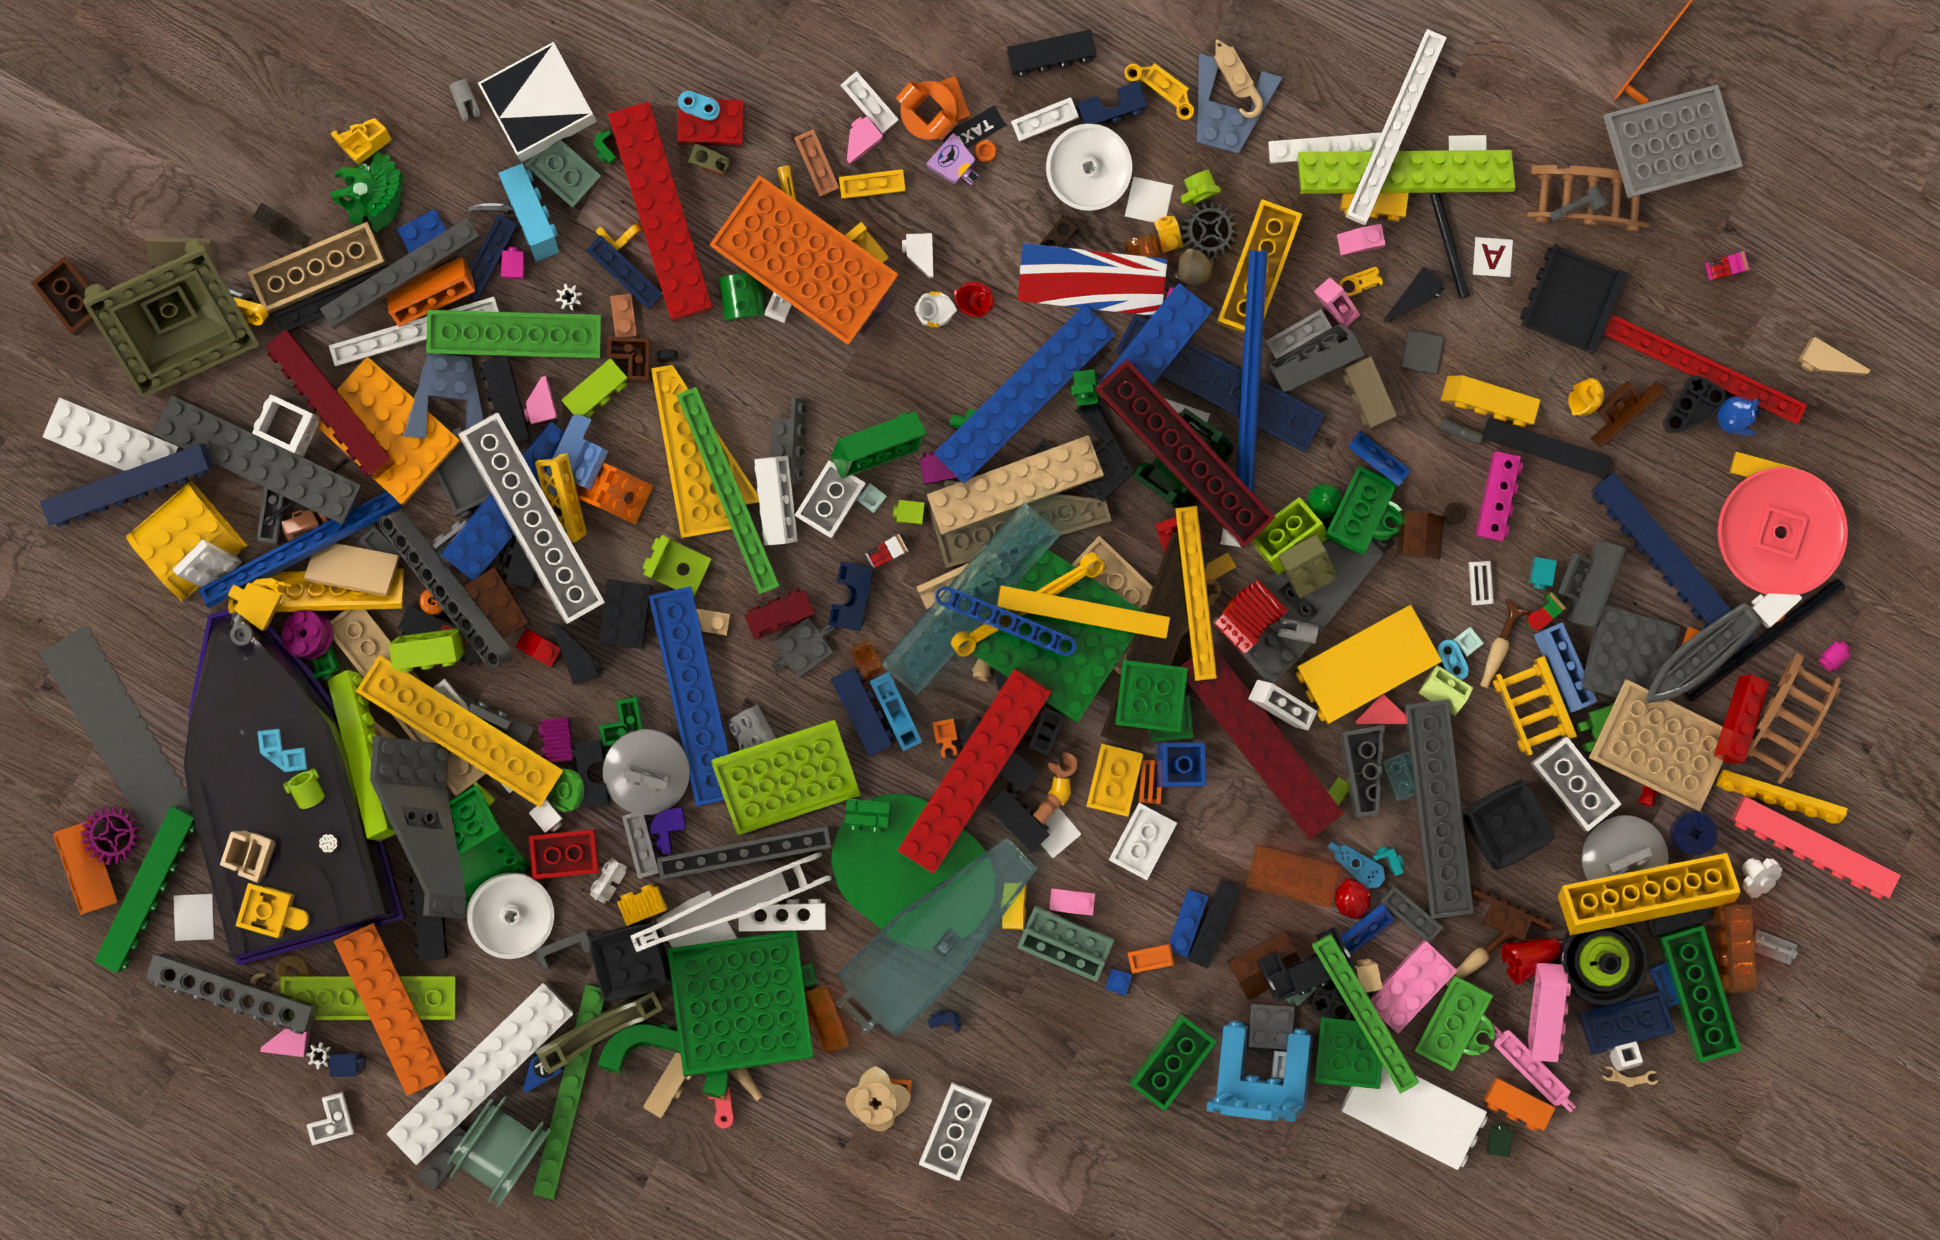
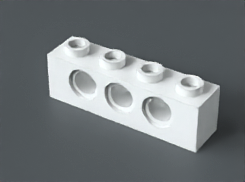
M799 899L786 900L787 904H778L776 902L761 908L767 914L765 921H758L755 918L756 911L739 917V931L826 930V903H821V899H808V903H799ZM805 908L810 912L808 920L803 921L798 917L800 909ZM779 909H785L788 912L787 920L780 921L777 918L776 913Z

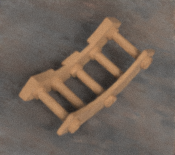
M1532 165L1531 174L1540 176L1539 179L1541 180L1539 212H1528L1527 217L1536 219L1537 223H1549V220H1552L1549 215L1551 212H1547L1550 181L1553 177H1563L1562 180H1564L1562 207L1571 204L1573 181L1576 178H1586L1587 182H1589V189L1598 186L1600 180L1611 181L1613 192L1610 217L1595 215V211L1593 212L1590 204H1588L1586 214L1569 213L1558 220L1584 221V225L1595 226L1597 223L1627 227V231L1639 232L1640 228H1649V223L1638 221L1640 195L1631 198L1630 219L1619 218L1622 185H1624L1620 170L1585 166L1558 168V165Z
M1798 653L1786 665L1777 685L1780 689L1775 698L1771 697L1762 713L1764 717L1755 728L1746 758L1754 756L1780 771L1777 780L1779 784L1785 778L1790 779L1793 775L1795 764L1812 738L1816 739L1821 731L1819 726L1832 700H1835L1841 691V688L1838 687L1841 678L1837 677L1831 685L1803 669L1801 663L1804 657ZM1795 677H1800L1826 692L1822 703L1795 688L1793 684ZM1786 695H1791L1817 710V714L1811 724L1783 709L1784 706L1781 704ZM1780 716L1806 732L1799 745L1792 743L1771 730L1769 725L1774 717ZM1761 737L1764 739L1768 738L1793 753L1786 764L1758 749L1757 743Z

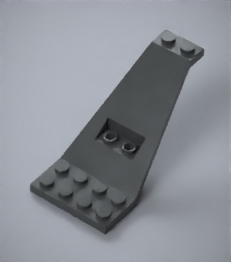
M1330 539L1326 540L1322 545L1328 553L1338 579L1300 599L1291 586L1285 571L1279 575L1275 573L1261 583L1288 609L1281 618L1319 625L1318 636L1383 554L1395 542L1392 539L1382 541L1372 539L1365 554L1362 555ZM1221 615L1217 616V617L1213 620V623H1214L1219 617H1221ZM1280 619L1264 630L1258 642L1248 652L1243 654L1239 650L1265 681L1269 683H1275L1300 659L1312 644L1279 637L1277 633L1280 629L1295 631V629L1282 626L1279 623Z
M373 736L370 781L425 893L423 916L464 919L466 893L447 793L449 750L433 742Z

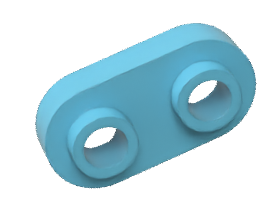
M685 91L678 98V105L684 113L706 121H713L720 114V106L712 98L693 91ZM687 98L693 100L691 105L685 104ZM708 105L713 107V110L710 113L705 111V108Z
M1453 640L1442 641L1437 647V653L1442 660L1441 663L1444 669L1460 680L1465 679L1469 669L1458 644ZM1450 647L1451 654L1446 655L1444 653V648ZM1455 666L1460 668L1459 674H1454L1453 668Z

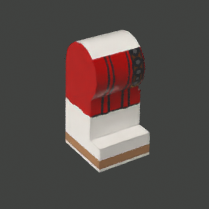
M898 534L865 553L872 568L875 569L909 551Z

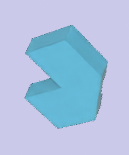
M280 729L258 731L260 754L284 772L307 770L305 748L282 750Z

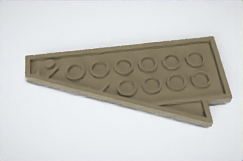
M943 481L945 488L959 483L958 481ZM1054 494L942 536L932 508L928 506L946 569L977 560L994 551L996 554L1112 521L1106 500L1101 502L1094 498Z

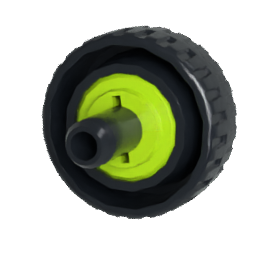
M1630 924L1575 935H1570L1569 930H1567L1563 939H1561L1560 955L1556 962L1557 964H1563L1565 973H1568L1571 993L1585 1002L1603 1006L1621 1003L1625 999L1632 997L1640 989L1642 982L1646 979V973L1649 968V954L1647 953V946L1642 936Z

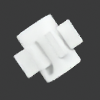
M564 284V290H557L560 298H557L556 302H563L561 306L563 310L568 306L574 311V305H581L578 297H581L582 293H575L577 286L574 285L570 289ZM570 292L571 295H574V297L571 298L572 302L570 303L567 300H564V298L567 297L566 293Z
M323 1042L319 1043L318 1048L312 1044L310 1047L313 1051L306 1053V1056H310L311 1059L308 1064H316L317 1069H320L322 1063L326 1067L329 1066L327 1060L330 1059L329 1050L332 1047H323ZM322 1051L324 1053L323 1059L317 1060L316 1056Z

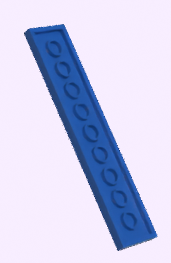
M1085 304L934 452V455L965 484L1073 377V372L1080 371L1116 334Z
M692 586L649 595L682 746L689 762V776L696 806L723 801L725 799L711 760L728 755L729 750Z

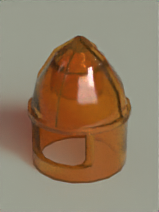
M1155 235L1141 236L1124 242L1127 255L1160 258L1161 254L1158 251Z

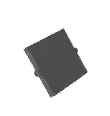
M1409 330L1402 368L1417 370L1418 373L1422 371L1437 374L1444 337L1428 334L1427 331L1421 333Z

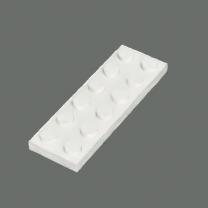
M62 398L58 399L43 435V438L123 471L177 453L180 448Z

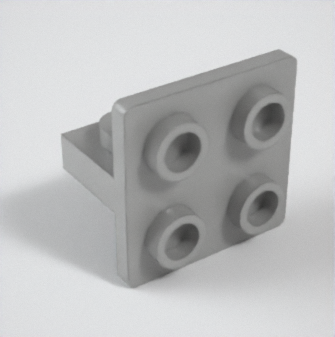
M758 704L727 721L729 730L735 737L740 750L776 739Z

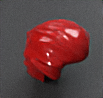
M978 281L967 282L953 292L957 307L963 314L972 318H982L988 312H991L995 305L991 289Z
M1346 878L1336 890L1334 898L1336 907L1340 914L1350 919H1360L1370 909V892L1364 884L1354 879Z

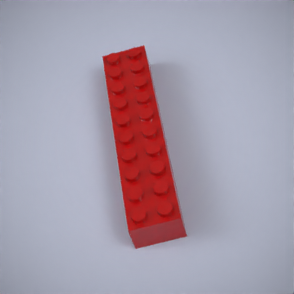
M644 102L609 113L608 117L671 321L675 322L714 310L650 102Z
M1014 668L897 851L931 873H935L1047 700L1052 689L1019 668Z

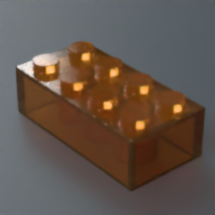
M1255 845L1245 887L1331 908L1341 866Z
M1729 903L1719 905L1718 909H1715L1714 914L1715 921L1719 922V931H1716L1717 944L1720 943L1717 961L1718 965H1721L1722 974H1719L1723 990L1729 993L1757 992L1752 904Z

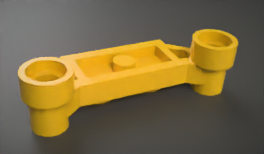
M1155 63L1150 67H1140L1137 64H1130L1126 67L1124 75L1129 82H1143L1176 107V114L1179 119L1186 121L1193 116L1194 108L1189 103L1187 96L1189 88ZM1135 72L1137 76L1131 77L1129 73ZM1182 110H1187V111H1188V115H1186V116L1182 115V114H1181V111H1182Z

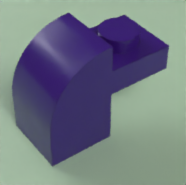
M683 807L662 811L654 818L651 824V834H660V837H656L658 850H662V854L673 852L669 831L686 829Z

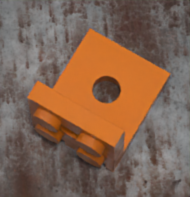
M604 462L591 490L575 483L580 500L635 525L653 488V485ZM629 492V493H630V497H629V499L625 502V501H624L625 495Z

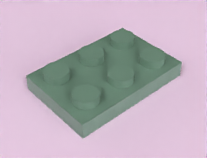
M561 139L552 144L548 149L531 157L525 164L532 173L572 208L582 200L602 177Z

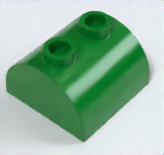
M749 273L733 274L718 279L724 322L765 316L766 305L763 284Z

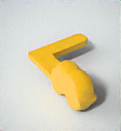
M637 222L615 242L603 227H599L596 233L606 239L618 251L628 241L632 240L635 235L640 233L643 227Z

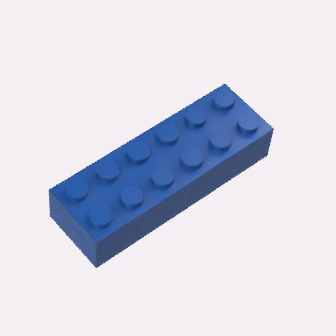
M1178 283L1102 380L1124 359H1128L1153 386L1214 310L1182 284Z

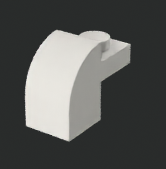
M1637 1042L1616 1046L1614 1050L1610 1051V1059L1617 1071L1637 1067L1643 1063Z

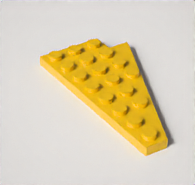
M673 365L651 368L681 538L731 530L729 520L677 398V394L689 389ZM716 432L745 504L759 503V495Z

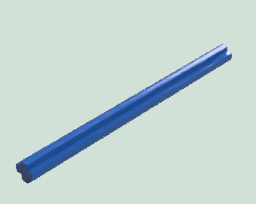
M1249 250L1236 476L1252 493H1254L1268 253L1267 251Z

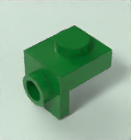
M603 130L594 137L596 141L593 142V145L599 151L596 153L598 158L603 163L608 162L610 165H613L617 159L604 144L613 137V134L610 130L606 132Z
M332 646L322 657L312 660L317 672L312 675L313 679L321 677V680L324 681L334 677V672L340 671Z

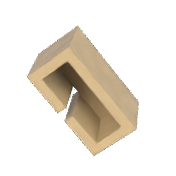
M1369 958L1357 960L1356 969L1353 971L1366 993L1383 989L1378 964L1371 961V959L1369 960Z

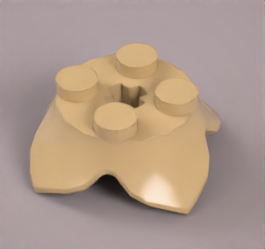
M874 1066L864 1072L858 1086L848 1092L845 1102L850 1112L859 1118L860 1121L864 1122L867 1127L876 1131H885L893 1125L895 1117L907 1108L911 1095L902 1085L891 1083L889 1075L884 1070ZM874 1097L877 1098V1101H881L879 1106H875L872 1103Z

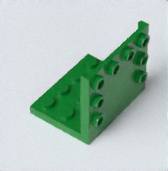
M475 785L449 802L466 893L465 910L468 908L474 892L486 880L503 873L523 874L531 868L527 859L500 829L478 785Z

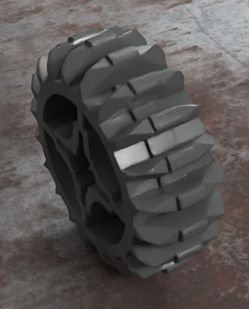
M1213 201L1210 202V208H1207L1206 203L1202 202V210L1195 205V214L1190 210L1187 212L1191 219H1183V222L1188 224V226H1181L1182 231H1187L1181 238H1189V241L1184 244L1185 247L1192 244V249L1206 253L1209 259L1210 253H1213L1214 259H1218L1219 251L1222 256H1225L1226 251L1224 248L1229 251L1233 249L1229 242L1235 244L1237 242V239L1232 237V235H1239L1238 230L1232 229L1239 225L1238 222L1231 223L1235 215L1227 216L1230 211L1229 208L1222 212L1223 204L1219 203L1217 209L1214 208ZM1204 214H1214L1218 216L1215 220L1211 222H1207L1206 220L1200 218V216ZM1222 221L1227 226L1226 240L1218 230V226ZM1194 222L1198 224L1202 231V235L1197 241L1192 232ZM1217 223L1214 227V235L1210 234V236L1207 235L1205 238H1203L1207 230L1205 227H1213V225ZM1209 239L1221 244L1212 248L1202 246Z

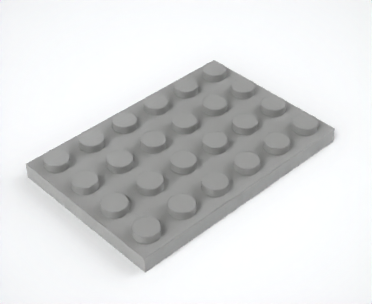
M1718 84L1603 115L1628 198L1743 167Z

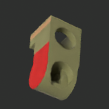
M696 143L688 160L690 165L706 169L721 176L726 175L731 159Z

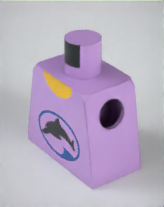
M954 133L926 163L927 168L955 185L961 178L970 185H973L979 178V175L971 169L975 163V158Z

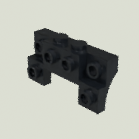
M1332 927L1315 935L1318 941L1332 934L1353 970L1356 969L1337 927ZM1278 952L1257 960L1262 976L1267 981L1272 997L1276 1002L1285 1000L1298 993L1299 995L1307 994L1312 991V987L1317 985L1322 987L1331 983V977L1317 953L1285 967Z

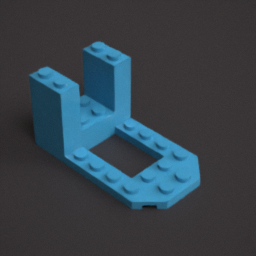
M1242 1021L1229 1022L1223 1028L1217 1096L1207 1102L1206 1111H1221L1220 1114L1270 1121H1278V1118H1283L1285 1121H1296L1306 1112L1314 1034L1309 1033V1029L1296 1028L1289 1033L1284 1083L1281 1078L1269 1077L1267 1081L1260 1080L1261 1076L1248 1075L1244 1078L1249 1026H1244L1245 1022Z

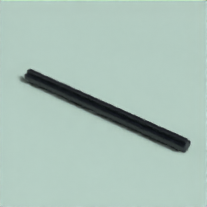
M1840 579L1835 580L1726 661L1707 679L1686 692L1687 698L1690 701L1696 700L1844 590V583Z

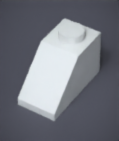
M932 233L906 234V240H902V252L907 253V259L929 279H934Z
M1769 593L1764 596L1759 594L1751 602L1753 604L1751 608L1756 612L1763 625L1769 628L1796 605L1802 597L1790 594Z

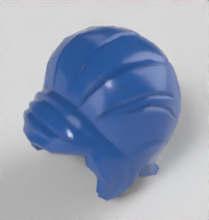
M1737 396L1725 400L1717 412V421L1721 429L1727 433L1739 434L1745 437L1755 435L1756 432L1748 428L1755 423L1756 416H1760V410L1757 409L1759 400L1756 398L1752 401Z

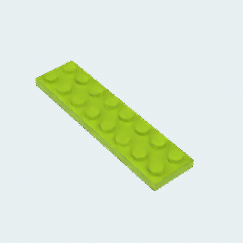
M281 976L280 993L319 1005L315 1020H371L350 976ZM400 976L420 1020H455L456 976ZM289 1009L288 1016L292 1020L294 1018V1012L293 1010Z

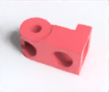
M729 1085L726 1100L708 1096L709 1099H715L716 1115L714 1121L720 1128H728L734 1120Z

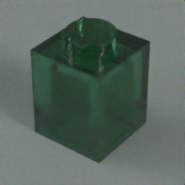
M1496 1123L1495 1127L1489 1126L1486 1145L1487 1154L1510 1157L1513 1131L1508 1129V1125Z

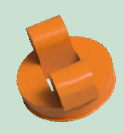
M910 81L896 96V99L901 103L900 112L905 127L918 138L943 140L957 125L960 113L959 102L954 92L943 83L923 81L916 84L914 81ZM929 95L944 109L930 123L916 112Z

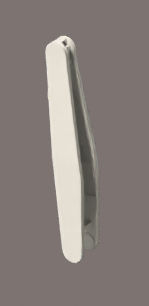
M821 851L723 890L645 930L630 935L636 952L667 940L742 917L831 880V875H826L807 884L800 867L802 863L820 858L822 856ZM792 868L798 878L800 888L789 892L782 872ZM668 924L672 935L658 938L656 930Z

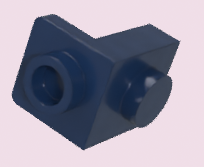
M939 1010L930 1014L932 1017L928 1019L930 1028L951 1021L955 1032L960 1031L958 1026H961L962 1023L958 1013L953 1014L952 1010L944 1013L943 1010Z

